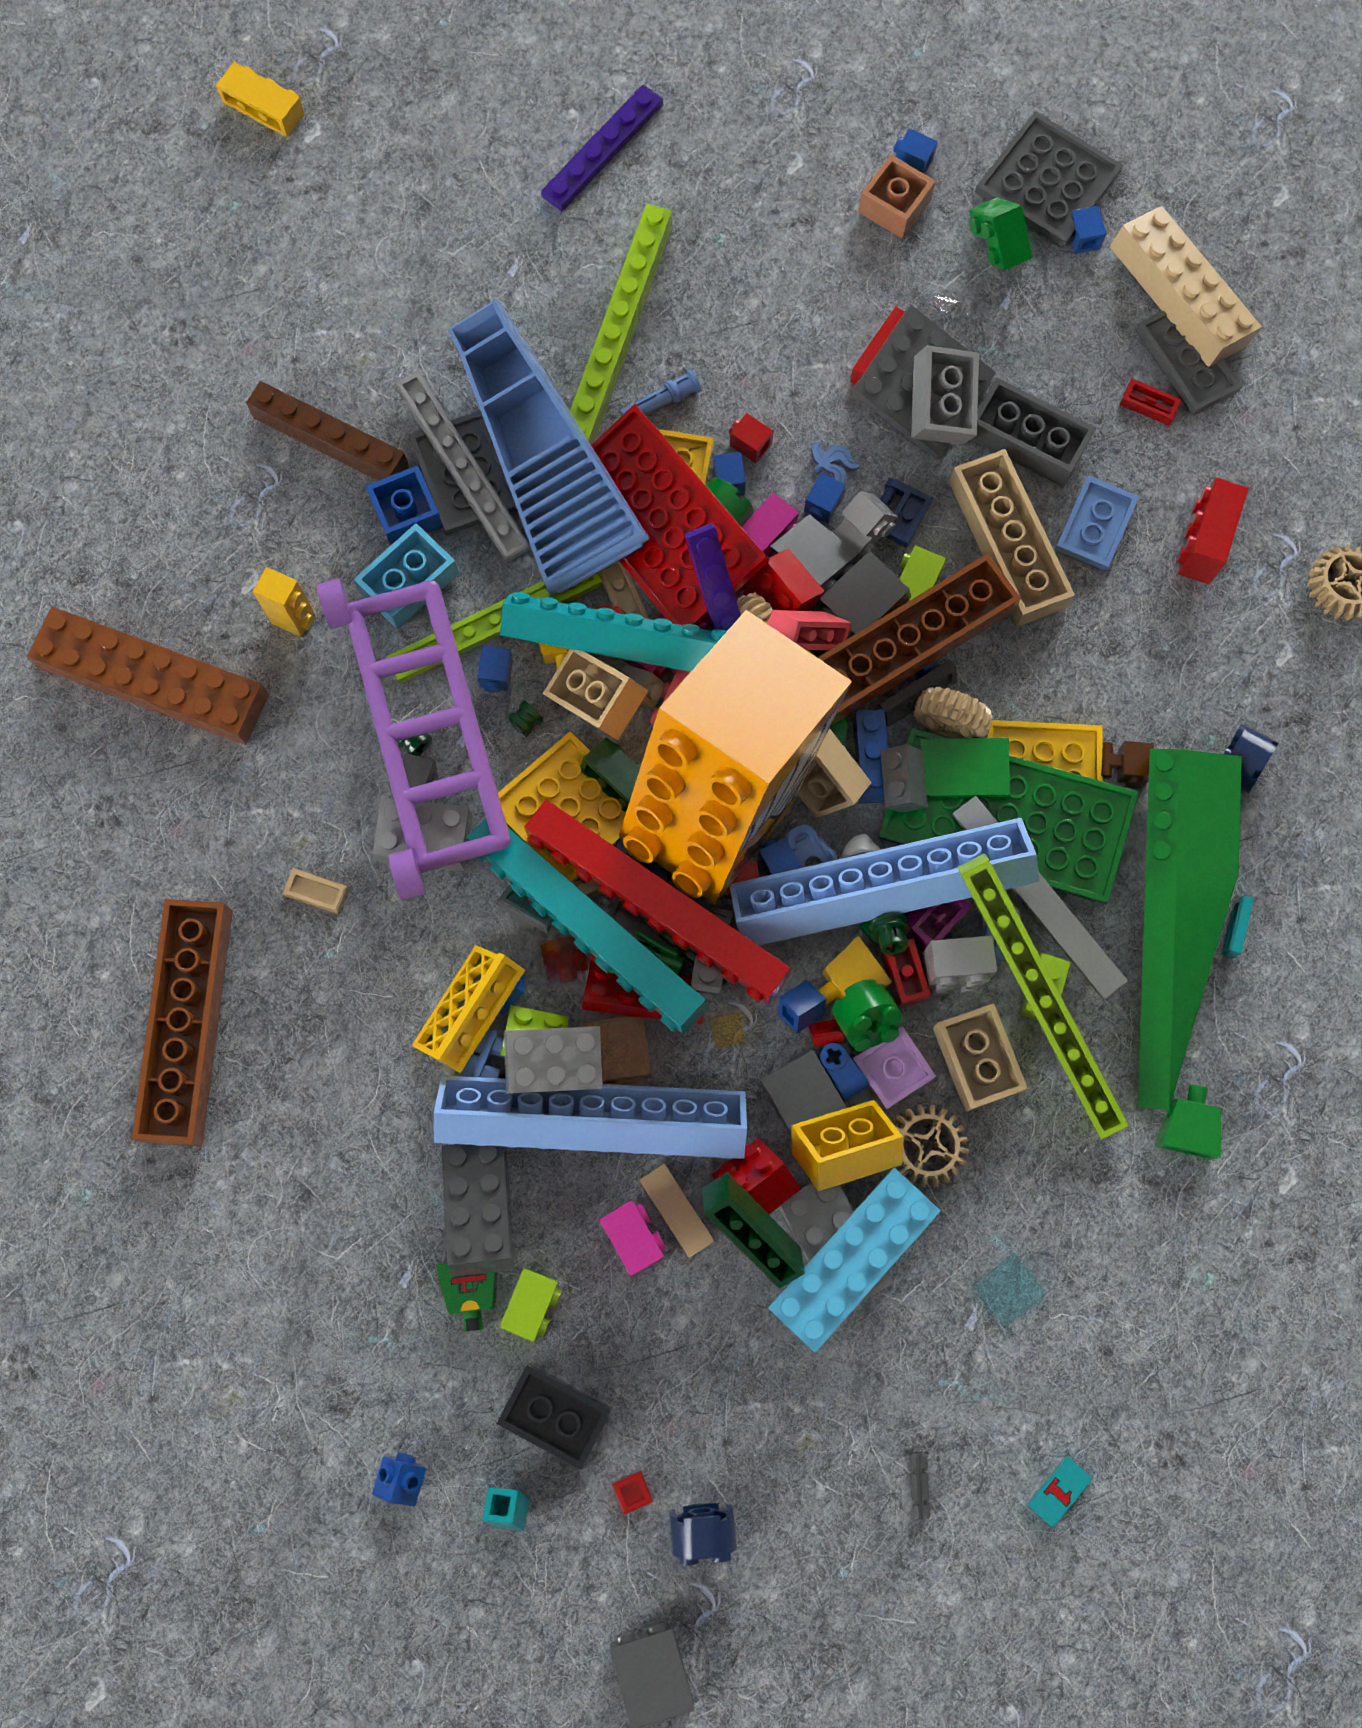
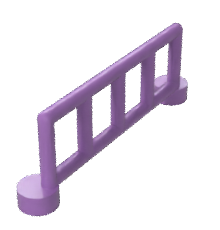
M340 578L317 584L318 595L330 629L345 625L349 627L405 837L407 850L389 855L390 868L398 894L402 901L425 895L426 889L422 873L505 850L511 843L440 586L435 581H426L349 603ZM426 600L438 644L376 661L364 617ZM443 661L455 707L393 724L381 678ZM460 724L473 770L410 788L397 741ZM478 787L491 835L427 853L415 805Z

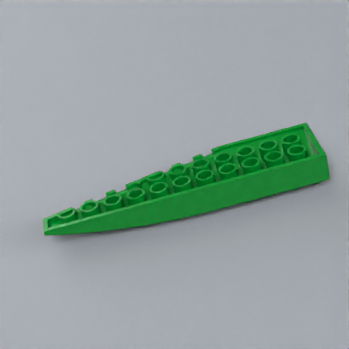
M1150 749L1138 1108L1169 1110L1239 874L1242 756L1185 749Z

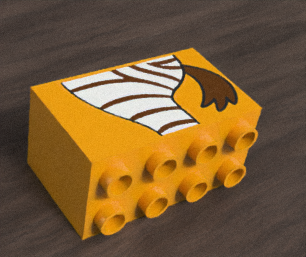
M746 610L658 710L619 833V837L623 839L624 847L629 854L643 863L655 861L672 873L673 882L686 895L694 898H699L703 895L716 904L792 808L852 681Z

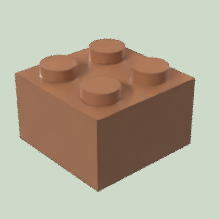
M890 154L862 191L858 213L903 239L931 202L936 181Z

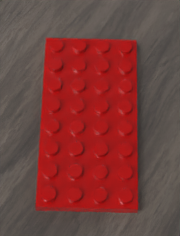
M636 404L632 405L591 445L650 539L643 543V547L619 561L664 617L671 621L672 624L682 626L694 624L699 626L709 617L686 543L685 533L709 523L715 526L734 593L770 561Z

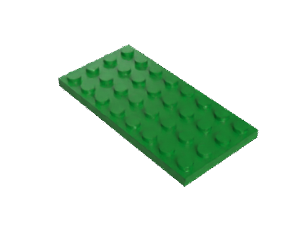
M911 728L907 745L920 749V739L949 738ZM1009 755L1010 797H978V799L998 823L1022 818L1036 852L1038 872L1053 890L1107 905L1139 792ZM973 797L927 798L928 808L902 813L887 808L878 839L904 845L964 831L952 814Z

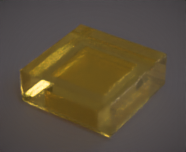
M739 1013L710 1018L716 1049L745 1043Z

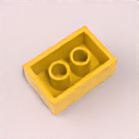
M875 1100L791 1125L792 1154L818 1192L902 1165L903 1136Z

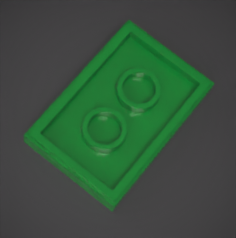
M1009 738L920 739V750H923L927 798L1010 797Z

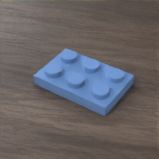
M1087 475L1054 550L1106 572L1139 496Z

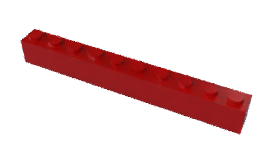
M545 799L524 826L528 836L527 840L534 847L540 850L543 847L552 853L551 857L562 866L570 865L576 869L574 873L580 879L587 883L591 880L599 885L598 890L611 900L616 897L624 903L622 905L623 908L634 916L642 915L648 920L647 924L658 933L665 931L673 937L671 941L676 946L685 951L689 948L695 952L697 960L709 968L713 965L722 971L720 975L729 983L736 985L738 982L747 989L745 991L746 994L760 1003L763 1000L769 1004L790 976L791 968L547 799Z

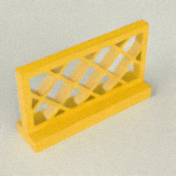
M475 945L411 1046L447 1065L454 1071L461 1073L525 969L504 954H496ZM481 957V964L474 967L479 958ZM481 974V980L474 983V978ZM465 984V989L459 992L462 985ZM465 999V1005L458 1009V1003ZM449 1009V1014L443 1017L446 1010ZM449 1025L448 1031L442 1034V1028ZM433 1034V1040L425 1044L430 1035Z

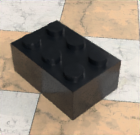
M529 1363L526 1365L496 1424L581 1470L612 1407Z

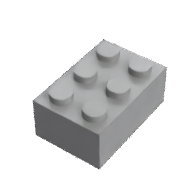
M927 345L914 356L911 438L963 445L977 435L979 353Z
M381 798L373 856L378 863L390 864L389 855L407 850V845L395 800ZM429 802L415 805L427 853L468 841L466 837L470 834L472 814L468 806ZM466 861L438 869L465 872Z
M993 936L931 941L919 957L932 996L949 995V990L961 989L962 994L979 992V988L984 987L997 973Z
M600 1026L504 1031L506 1093L603 1089Z

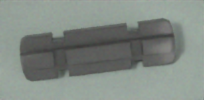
M925 1454L910 1455V1468L913 1469V1472L910 1473L911 1498L914 1500L912 1516L918 1520L929 1519L930 1505L927 1504V1500H930L929 1477L926 1472L928 1458Z

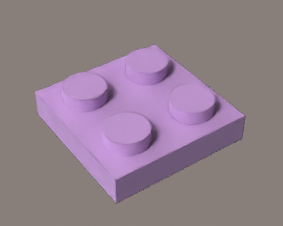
M903 1026L898 1029L899 1036L890 1043L883 1042L875 1047H871L852 1059L868 1079L869 1087L885 1110L936 1078V1075Z

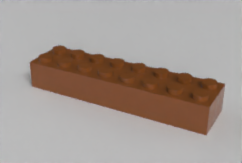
M988 553L818 657V659L852 681L831 725L1015 612L1021 597Z
M52 606L27 655V658L41 670L243 745L247 744L269 696L262 683Z
M164 900L131 1140L154 1144L198 1147L203 1145L233 910L225 903Z

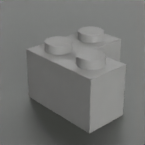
M860 491L842 511L846 518L833 533L859 553L858 559H861L867 552L871 551L873 553L877 548L875 543L881 536L886 537L892 532L896 526L894 522L898 516L876 495Z

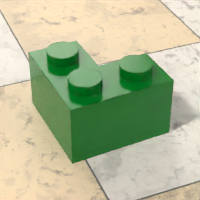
M994 198L969 209L971 218L969 219L970 230L974 236L987 240V258L993 267L1005 271L1033 258L1022 205Z

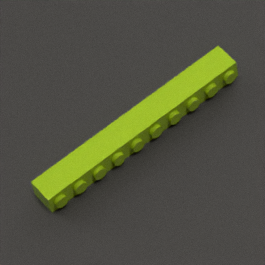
M646 203L572 403L570 412L591 445L595 442L671 234L672 210Z
M984 853L957 867L1101 1140L1128 1127L1129 1125L990 860Z

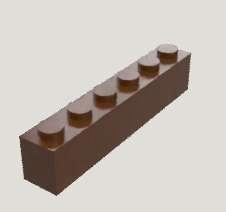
M261 380L246 402L253 419L378 481L409 468L404 451Z

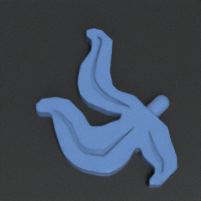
M817 442L811 449L814 462L817 464L814 471L817 473L823 469L825 472L832 474L835 480L844 484L846 478L845 469L833 463L841 462L849 471L858 470L859 464L853 462V458L847 448L833 445L824 453L819 448L821 442Z

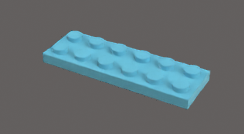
M893 1168L804 1266L805 1274L790 1282L769 1305L768 1309L815 1353L941 1210L896 1168Z

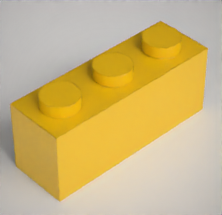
M233 62L216 84L223 103L285 137L290 135L305 114L301 99L297 93L278 86L270 78H263L248 66L243 67Z
M266 567L252 591L273 625L302 637L305 630H309L314 623L315 613L297 580Z

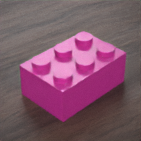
M633 1200L599 1219L631 1277L638 1275L665 1259L662 1252L667 1250L659 1233L656 1231L651 1234L647 1225L651 1223V1219L642 1203L635 1206Z

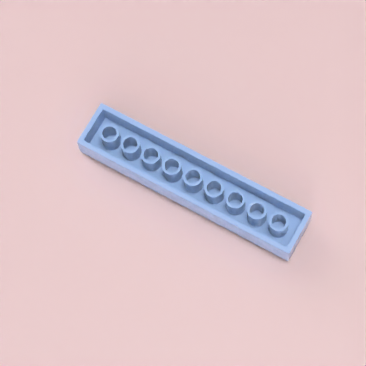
M1017 818L730 885V892L738 931L758 946L870 921L884 913H907L971 898L972 896L957 867L984 853L990 860L1005 890L1039 882L1036 852L1022 818Z
M441 1075L434 1109V1143L507 1146L510 1148L565 1149L571 1151L584 1150L604 1153L661 1154L665 1156L719 1157L725 1159H744L747 1135L745 1091L603 1084V1089L508 1094L506 1093V1079Z

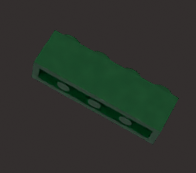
M606 737L583 757L580 765L581 772L587 778L596 779L601 786V791L608 797L617 799L622 806V810L626 813L641 765L632 761L620 745L613 743Z
M728 1172L702 1188L704 1214L779 1289L805 1274L801 1247Z

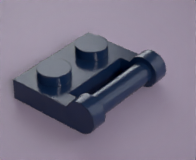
M889 478L884 486L885 491L880 500L888 507L895 495H900L902 498L894 511L898 516L894 522L896 526L886 538L907 548L931 506L933 498L897 479Z

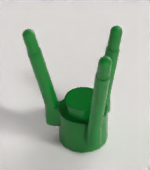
M637 931L636 935L656 949L645 944L642 945L680 977L686 963V957L679 955L678 951L666 947L643 932Z

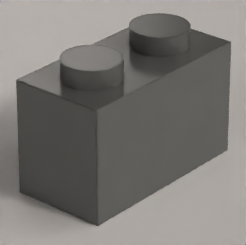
M907 744L880 750L885 807L901 813L928 808L923 750Z

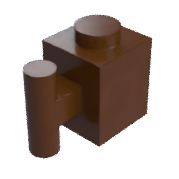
M1124 741L1118 749V754H1113V743L1103 742L1101 776L1104 779L1112 778V768L1117 769V782L1126 783V786L1133 788L1146 785L1149 782L1150 749H1154V743Z

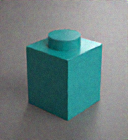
M488 1487L482 1521L494 1528L524 1531L530 1498L519 1490Z

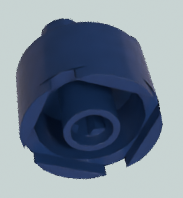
M1241 724L1229 747L1226 748L1223 754L1242 756L1241 790L1249 794L1279 743Z
M698 1503L683 1506V1513L676 1515V1509L670 1511L672 1554L679 1558L680 1565H696L699 1563V1559L712 1558V1562L715 1563L731 1560V1553L737 1549L734 1511L731 1505L726 1504L727 1510H719V1503Z

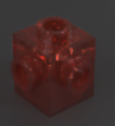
M573 936L559 937L540 945L547 980L560 978V983L571 982L578 979L577 974L588 970L586 954L573 943L575 938Z

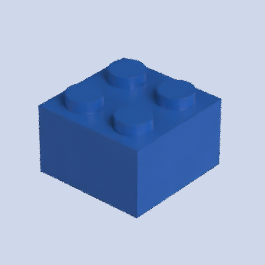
M418 465L366 486L390 546L415 523L426 533L443 527L439 512Z

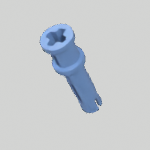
M689 369L685 375L678 379L666 381L664 387L651 393L630 406L620 409V415L622 416L634 404L646 416L670 403L678 404L681 402V398L693 392L699 393L701 391L700 383L695 373Z

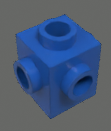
M398 1452L396 1457L383 1456L372 1495L389 1503L415 1507L420 1488L423 1485L426 1467L415 1463L416 1457Z

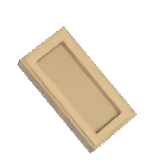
M292 868L282 896L339 915L349 888L346 885Z

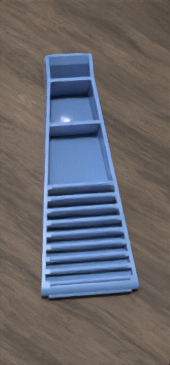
M494 300L449 328L448 332L463 361L549 594L551 596L557 592L561 594L643 547V543L650 540L501 303Z

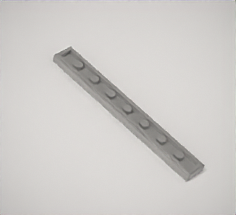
M417 371L395 383L396 389L505 562L508 563L531 550L526 538L421 373Z
M974 796L952 814L964 831L998 823L977 796ZM1040 873L1039 882L1012 888L1102 1000L1128 982Z

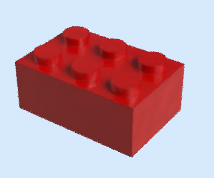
M1218 477L1214 479L1210 487H1204L1200 498L1196 499L1191 514L1195 515L1193 522L1188 524L1184 534V538L1188 540L1185 547L1181 548L1176 563L1180 564L1178 575L1210 585L1227 562L1249 487Z

